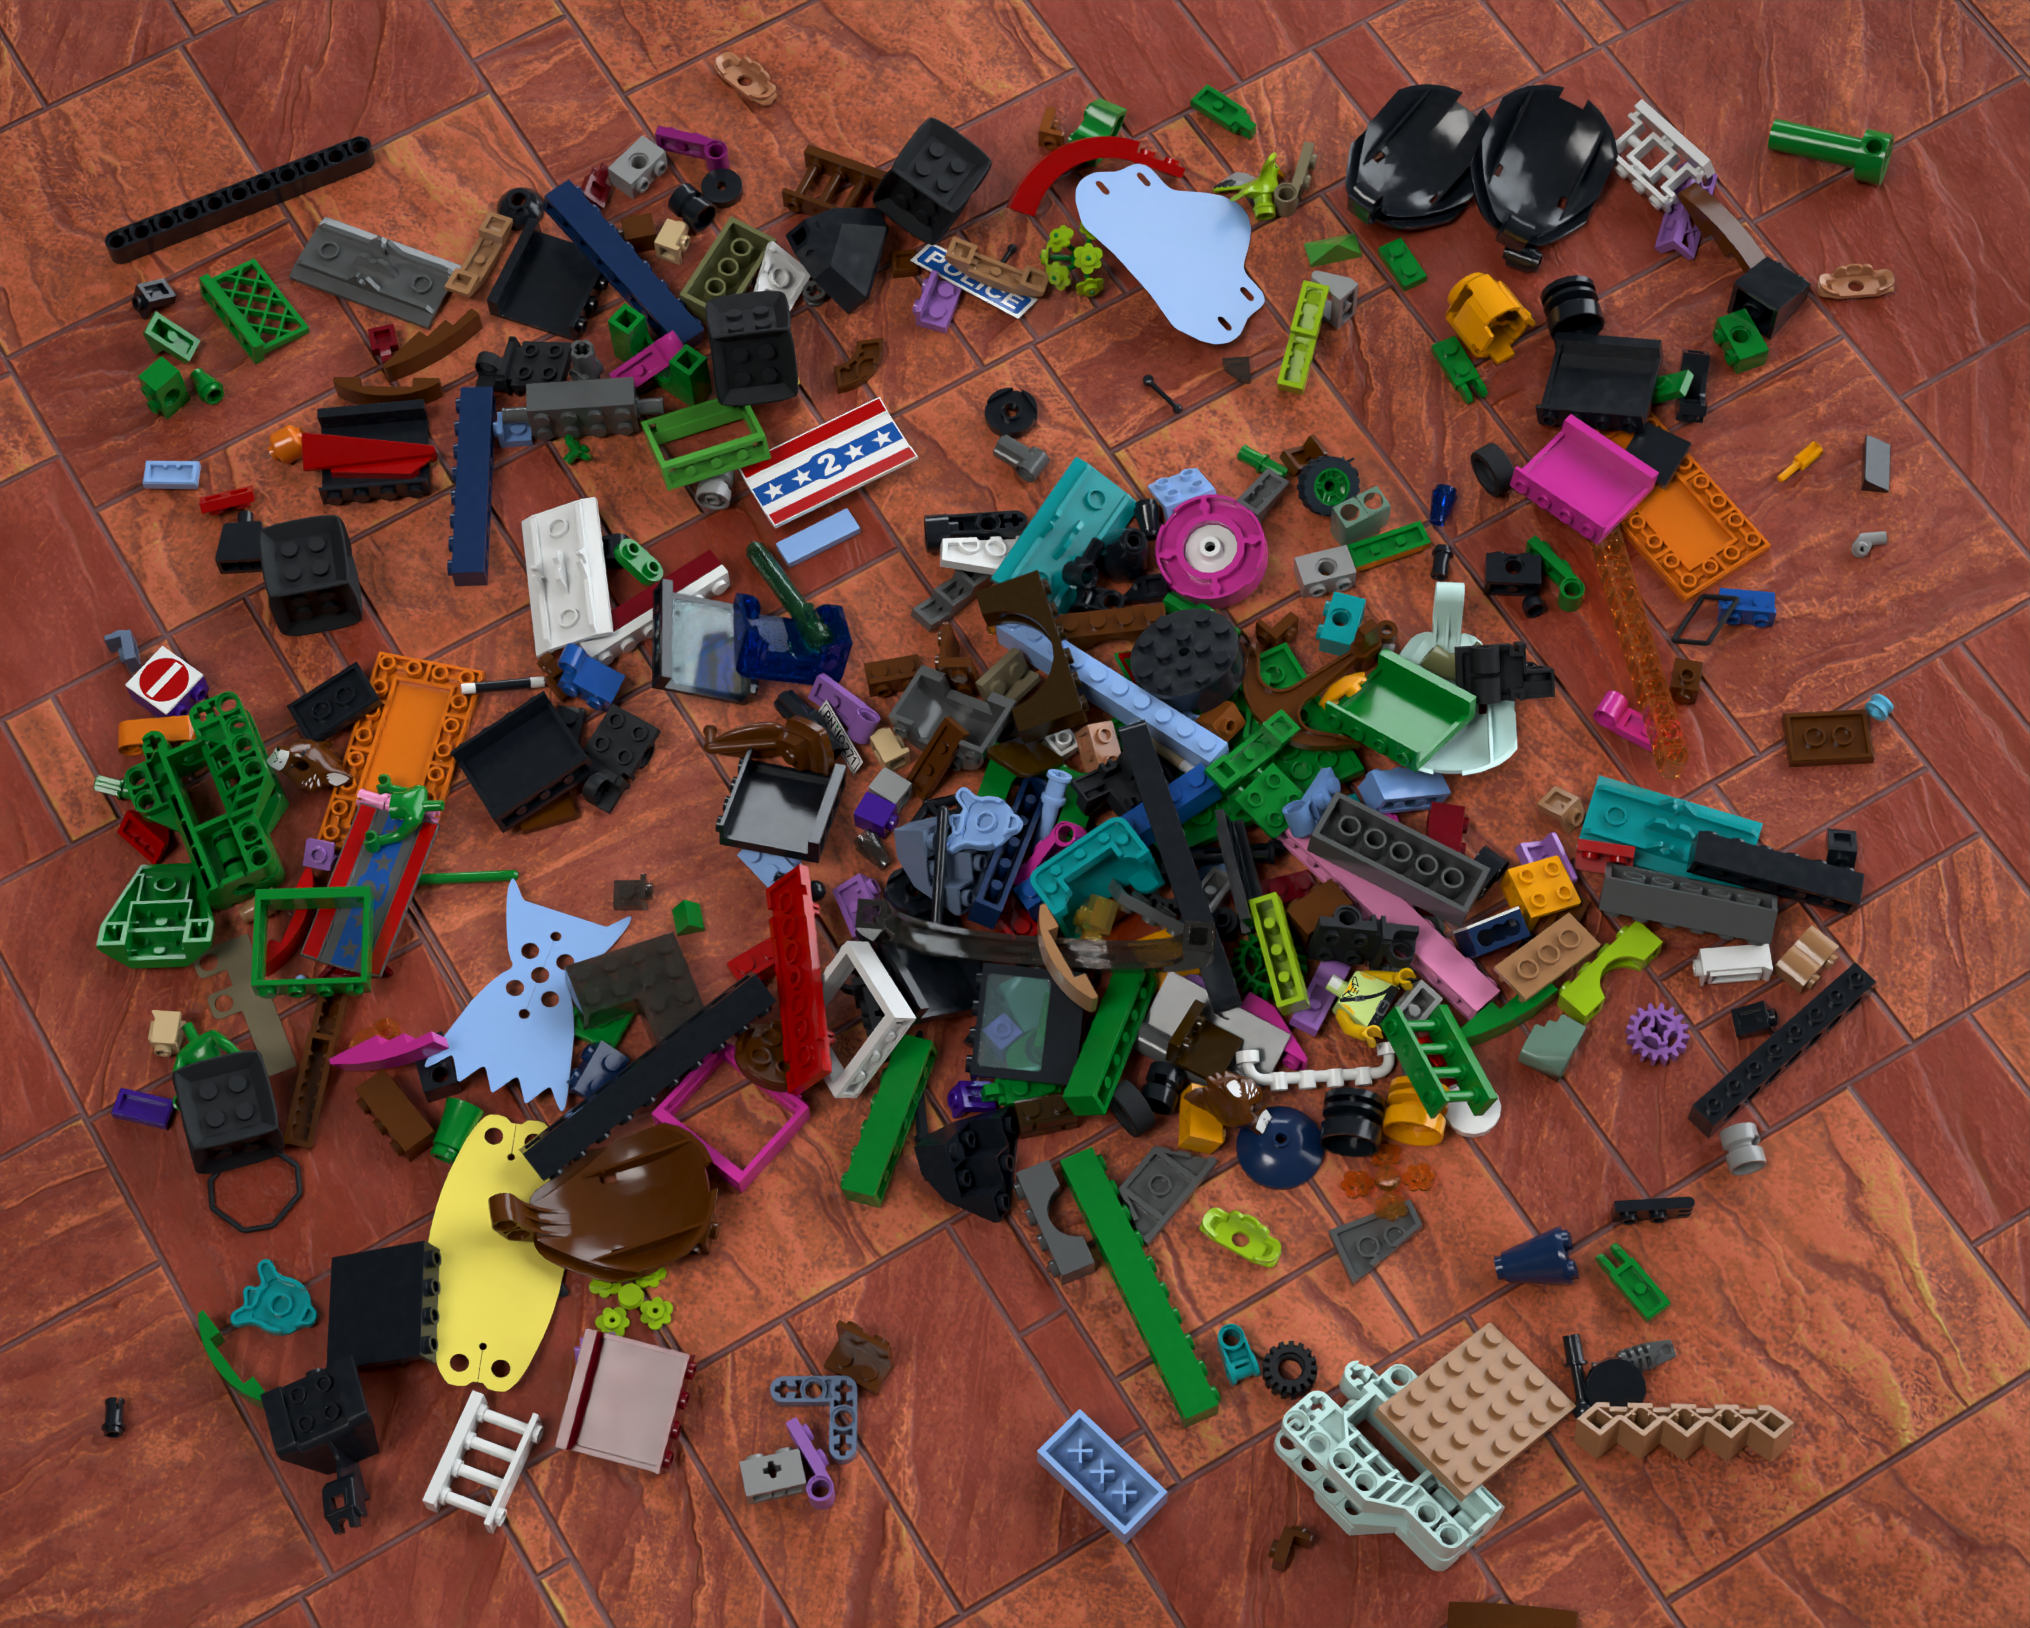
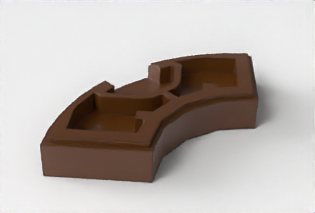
M883 338L857 341L856 351L852 358L844 364L834 367L838 394L860 387L876 373L883 359Z

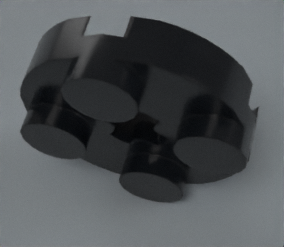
M1013 388L997 390L987 400L985 422L988 428L994 434L999 435V437L1005 435L1011 438L1022 437L1037 425V403L1030 393L1022 389L1021 392L1013 391ZM1008 409L1012 412L1018 411L1013 417L1006 416V410Z
M904 868L892 872L888 877L883 893V899L890 909L902 916L903 919L931 915L932 899L914 887ZM907 890L911 892L917 891L918 894L917 896H911Z

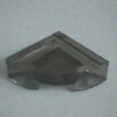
M1249 356L1222 358V366L1226 373L1237 379L1240 383H1251Z

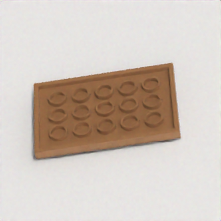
M1489 1322L1380 1405L1373 1415L1462 1502L1568 1417L1576 1405Z

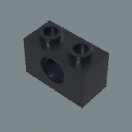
M1502 551L1486 553L1484 563V595L1539 596L1541 587V555H1533L1532 553L1506 554ZM1508 571H1514L1518 574H1510Z

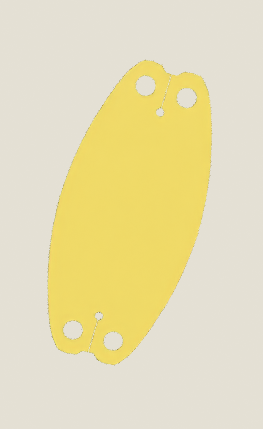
M500 1115L484 1117L477 1123L464 1142L442 1188L428 1243L440 1249L442 1259L439 1267L441 1290L438 1295L439 1322L437 1324L438 1351L436 1352V1363L441 1375L448 1384L466 1386L471 1382L478 1381L483 1383L487 1389L506 1392L519 1381L541 1343L553 1314L564 1268L549 1262L541 1256L535 1248L534 1242L510 1241L494 1231L491 1226L488 1199L499 1193H511L529 1204L533 1193L549 1181V1178L543 1181L519 1151L525 1145V1138L528 1135H538L548 1127L544 1122L527 1120L523 1124H515ZM497 1128L502 1131L503 1139L499 1144L492 1145L485 1140V1132L488 1129ZM511 1153L515 1156V1159L513 1161H510L507 1158V1156ZM481 1343H485L487 1345V1348L483 1350V1352L479 1348V1345ZM463 1354L468 1358L469 1366L465 1371L457 1372L451 1368L450 1359L454 1355ZM504 1360L509 1363L510 1373L506 1377L499 1378L492 1373L491 1366L495 1361Z

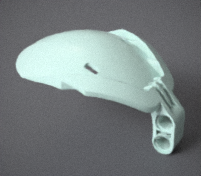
M1436 582L1432 632H1423L1411 638L1399 654L1401 657L1420 666L1421 660L1436 644L1450 653H1455L1454 647L1473 646L1476 641L1483 645L1475 636L1466 633L1461 634L1465 595L1464 583ZM1446 680V681H1448V682H1450V683L1456 685V681ZM1504 700L1496 704H1487V713L1479 714V704H1476L1475 717L1418 771L1432 775L1433 773L1462 774V776L1481 773L1506 761L1517 750L1514 701Z

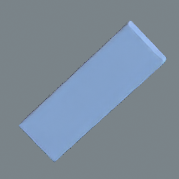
M848 508L776 543V548L787 566L791 568L861 533Z

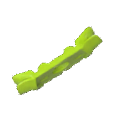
M1211 1208L1204 1215L1199 1229L1212 1241L1254 1264L1272 1268L1278 1263L1281 1255V1244L1277 1239L1269 1236V1229L1262 1225L1255 1217L1242 1214L1236 1210L1227 1213L1220 1208ZM1235 1234H1243L1248 1238L1249 1243L1244 1247H1238L1233 1244L1232 1237Z

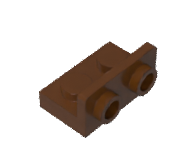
M918 654L864 663L870 697H887L891 693L905 691L920 668Z

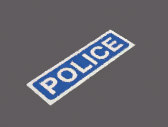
M927 244L910 260L930 272L932 270L938 271V276L1017 319L1038 300L1033 296L1004 292L970 278L952 266L944 258L947 250L936 244Z

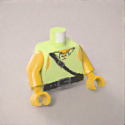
M1404 968L1399 973L1379 970L1356 971L1349 982L1333 974L1325 989L1339 997L1332 1011L1336 1015L1335 1018L1343 1033L1361 1041L1366 1040L1370 1048L1376 1047L1377 1044L1373 1037L1383 1039L1382 1031L1378 1025L1400 989L1397 986L1401 984L1405 990L1413 988L1412 983L1406 980L1407 978H1416L1412 969Z

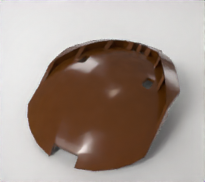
M664 1122L632 1135L616 1139L607 1147L588 1150L581 1159L564 1169L558 1177L549 1180L538 1188L530 1197L529 1204L511 1193H499L491 1196L488 1199L491 1226L494 1231L507 1240L534 1242L538 1253L546 1260L585 1277L610 1284L646 1277L667 1264L688 1255L706 1232L716 1207L718 1188L710 1191L706 1167L713 1160L705 1145L691 1132L677 1125ZM616 1175V1182L602 1184L601 1178Z

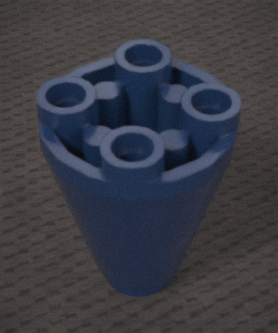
M1562 1226L1554 1227L1501 1252L1500 1256L1494 1257L1498 1280L1506 1279L1507 1282L1561 1286L1573 1285V1280L1579 1279L1576 1261L1569 1257L1568 1250H1573L1570 1232L1567 1229L1563 1230Z

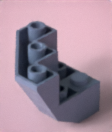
M937 816L910 822L894 829L896 854L899 862L914 887L931 899ZM949 817L947 837L950 836L952 833V828L949 824ZM964 849L955 854H948L946 852L943 907L955 915H963L971 910L995 849L990 851Z

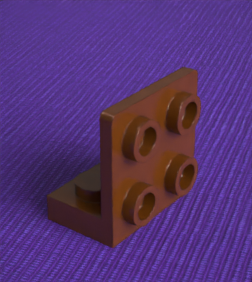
M839 1320L836 1324L839 1340L826 1360L824 1369L837 1376L851 1377L857 1387L877 1396L894 1367L890 1344L878 1335L873 1337L863 1332V1328L854 1322L848 1321L845 1323Z

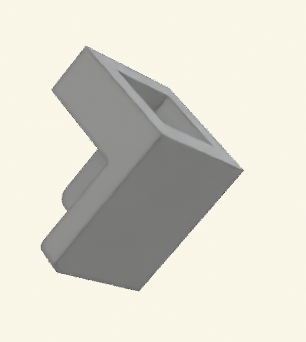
M884 767L868 786L870 793L896 804L897 814L901 812L913 796L912 783L887 767Z

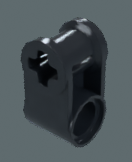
M1097 586L1090 589L1076 587L1077 596L1069 610L1071 613L1106 610L1109 609L1107 606L1124 608V598L1116 590Z
M1487 845L1479 851L1474 859L1491 868L1485 884L1475 901L1484 897L1492 885L1502 877L1510 863L1509 860Z

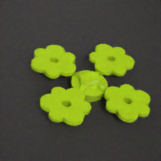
M662 1267L649 1276L636 1279V1284L629 1283L621 1286L620 1282L610 1284L592 1279L593 1281L589 1284L591 1293L600 1294V1297L603 1299L608 1298L610 1294H618V1302L621 1306L615 1309L605 1308L603 1315L598 1316L595 1320L596 1327L603 1332H615L616 1335L623 1337L625 1328L630 1326V1321L626 1318L627 1313L625 1309L633 1310L640 1305L641 1312L643 1313L640 1317L641 1322L648 1324L651 1330L656 1331L663 1324H669L671 1322L670 1314L673 1312V1305L668 1301L663 1302L660 1297H655L652 1301L643 1302L644 1292L642 1290L648 1286L651 1288L658 1287L659 1281L665 1279L667 1275L666 1269Z

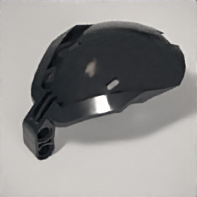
M1421 84L1399 89L1368 123L1367 129L1350 145L1345 188L1348 195L1347 210L1368 226L1379 222L1384 226L1397 230L1425 229L1452 222L1475 198L1469 165L1491 121L1489 114L1483 108L1477 116L1457 102L1463 92L1447 86ZM1381 152L1385 155V158L1377 163L1373 159ZM1434 196H1437L1433 203L1429 202Z
M1548 84L1531 85L1517 89L1504 96L1481 138L1469 165L1473 192L1481 216L1492 228L1497 230L1495 241L1518 253L1526 245L1533 247L1548 245L1584 225L1618 157L1612 129L1602 112L1589 100H1587L1582 109L1560 98L1564 87ZM1500 165L1503 170L1500 176L1497 177L1494 173ZM1560 197L1567 199L1563 209L1557 207Z

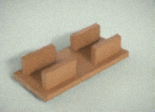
M1567 913L1497 964L1493 970L1499 975L1498 979L1502 983L1505 981L1519 996L1518 1000L1523 1003L1597 950L1601 944L1570 913Z

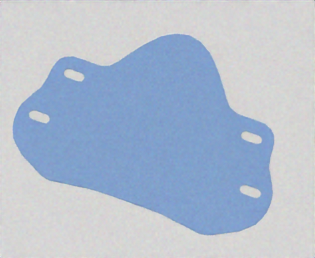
M1134 164L1116 172H1096L1086 176L1079 182L1076 188L1075 201L1083 226L1106 246L1155 300L1171 325L1185 334L1211 344H1225L1233 341L1241 334L1247 319L1260 309L1265 302L1263 292L1248 277L1244 270V261L1250 242L1251 225L1243 207L1235 201H1230L1229 198L1220 195L1173 190L1166 186L1151 168L1143 164ZM1137 173H1142L1150 181L1151 185L1145 186L1137 177ZM1097 181H1101L1110 191L1108 195L1104 194L1096 186ZM1241 287L1246 288L1254 297L1253 301H1249L1241 293ZM1218 317H1223L1231 325L1232 329L1230 331L1226 330L1219 323Z

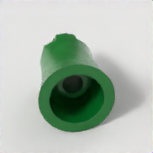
M447 1097L438 1131L432 1142L434 1145L430 1155L444 1163L453 1165L467 1137L484 1115L483 1110L466 1101Z

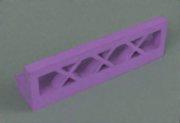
M1687 162L1678 165L1677 171L1681 169ZM1714 173L1709 177L1705 187L1702 181L1699 185L1712 195L1718 175ZM1689 177L1673 192L1677 195L1696 181ZM1679 200L1676 205L1672 204L1670 206L1671 212L1668 214L1664 213L1654 248L1661 254L1675 249L1687 260H1691L1695 257L1701 232L1696 224H1694V228L1691 227L1690 215ZM1684 234H1686L1688 247L1682 243Z

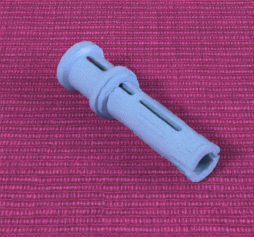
M1050 769L1047 772L1049 779L1045 792L1041 794L1043 807L1033 844L1030 848L1031 852H1033L1037 843L1048 837L1054 829L1059 808L1065 805L1066 798L1064 795L1067 784L1072 780V776L1067 772Z

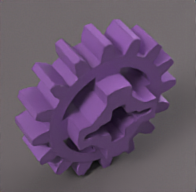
M1649 1003L1646 1011L1639 1007L1636 1016H1630L1628 1022L1630 1025H1627L1625 1033L1629 1035L1627 1036L1626 1044L1634 1045L1631 1053L1633 1055L1639 1052L1641 1054V1062L1649 1058L1651 1059L1652 1066L1655 1065L1657 1060H1661V1063L1665 1066L1669 1057L1675 1062L1678 1059V1053L1683 1054L1685 1052V1044H1688L1690 1037L1685 1033H1687L1689 1025L1681 1024L1684 1017L1682 1014L1678 1016L1673 1015L1674 1007L1666 1011L1664 1010L1663 1003H1660L1658 1009H1654L1653 1005ZM1646 1021V1027H1642L1641 1030L1638 1031L1640 1025ZM1676 1038V1042L1668 1048V1042H1672Z

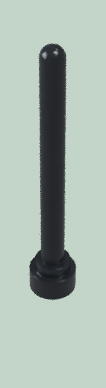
M945 805L940 806L937 810L931 923H928L927 929H924V941L931 943L947 942V930H945V925L942 924L949 809Z

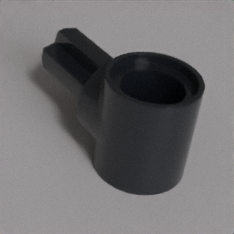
M1092 538L1082 557L1077 556L1074 561H1068L1064 565L1062 570L1063 581L1068 585L1086 589L1094 587L1099 577L1098 568L1095 563L1102 553L1105 543L1098 538Z

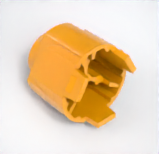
M1477 272L1464 277L1451 289L1447 298L1450 307L1446 312V321L1475 357L1486 358L1490 356L1497 365L1515 356L1510 345L1523 334L1528 324L1532 327L1536 324L1531 317V313L1522 306L1510 289L1502 281L1497 282L1489 274Z

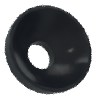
M526 187L508 190L501 196L497 205L498 214L512 218L513 225L511 229L517 231L524 229L529 218L540 222L545 212L541 196L533 189ZM522 196L526 198V202L522 205L516 206L511 203L515 197Z

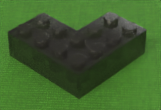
M674 932L565 966V982L584 1030L624 1018L629 1014L639 1013L651 1045L654 1046L704 1007Z

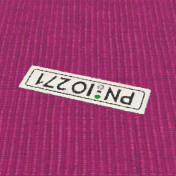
M826 699L818 712L824 719L830 732L843 745L844 750L841 752V755L854 776L862 765L863 760Z

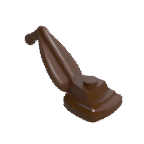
M794 715L787 720L785 727L775 722L751 723L729 730L716 737L717 728L714 725H706L703 728L705 735L704 750L708 754L745 758L748 748L751 747L753 748V758H770L781 755L787 764L792 765L799 771L810 769L815 773L828 776L834 769L833 749L826 730L817 723L802 716Z

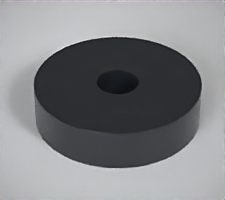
M715 169L705 175L701 182L702 196L709 199L719 209L732 207L739 202L743 195L742 180L736 172L730 169Z

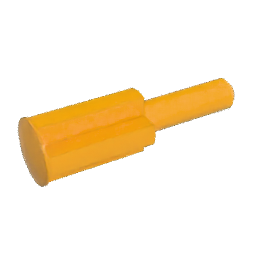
M1815 441L1811 442L1794 457L1793 464L1779 474L1777 480L1784 482L1798 469L1803 471L1824 453L1822 447Z

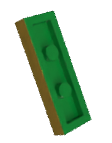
M1420 520L1347 546L1356 572H1360L1431 548V541Z

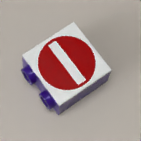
M164 646L125 684L132 700L158 718L187 715L197 702L204 699L209 690L202 673Z

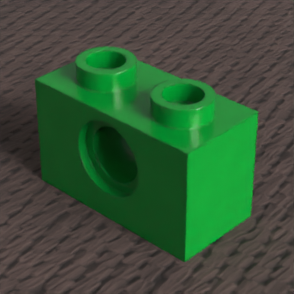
M1746 308L1716 319L1715 327L1712 331L1713 339L1717 345L1721 346L1726 363L1732 366L1736 374L1765 365L1769 348Z
M162 356L138 376L142 385L140 390L148 400L146 405L154 414L160 413L167 420L191 400L180 371Z

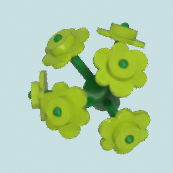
M1080 222L1079 231L1086 234L1087 240L1084 247L1075 248L1070 244V239L1074 234L1071 228L1062 225L1059 229L1052 230L1046 249H1042L1039 256L1041 265L1046 267L1049 282L1054 284L1058 290H1064L1071 283L1068 277L1070 271L1078 267L1081 268L1084 274L1085 282H1080L1076 285L1077 294L1087 297L1097 295L1099 291L1104 289L1103 278H1090V273L1093 272L1094 268L1101 267L1100 259L1103 256L1102 250L1098 247L1093 248L1091 244L1092 240H1097V238ZM1063 247L1068 248L1072 252L1071 255H1052L1051 248L1054 253L1061 252ZM1051 260L1071 261L1072 264L1066 267L1064 265L1061 266L1058 261L1051 264Z

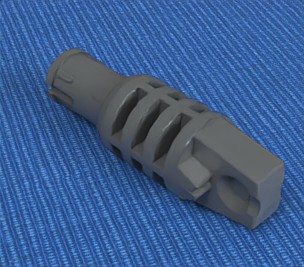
M1671 1340L1645 1342L1619 1350L1614 1357L1629 1360L1641 1372H1644L1674 1359L1676 1353ZM1601 1361L1592 1362L1591 1368Z

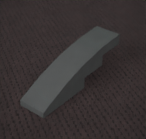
M1267 468L1236 502L1251 510L1259 523H1261L1288 488L1290 482Z
M956 569L953 577L936 587L930 598L912 608L911 616L928 632H931L976 599V591L990 587L994 583L990 580L992 575Z

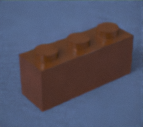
M384 1068L355 1088L359 1097L356 1101L357 1105L365 1115L368 1113L372 1114L376 1119L372 1122L382 1136L386 1133L392 1139L389 1144L399 1157L404 1154L408 1161L411 1162L434 1145L432 1143L435 1138L434 1130Z

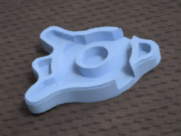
M962 787L956 792L955 797L963 810L960 814H953L949 817L952 833L947 837L946 852L948 854H955L964 849H975L978 851L996 849L1003 845L1011 836L1021 831L1023 821L1018 815L1014 814L1011 807L1003 799L994 796L979 797L968 788Z

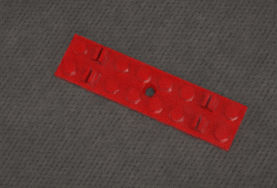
M801 864L797 865L766 889L768 910L773 912V917L769 919V926L773 943L783 1033L784 1062L789 1063L790 1070L786 1072L788 1094L796 1096L832 1072L829 1047L835 1044L834 1032L828 1031L817 931L815 928V918L820 915L818 910L819 904L813 903L809 868Z

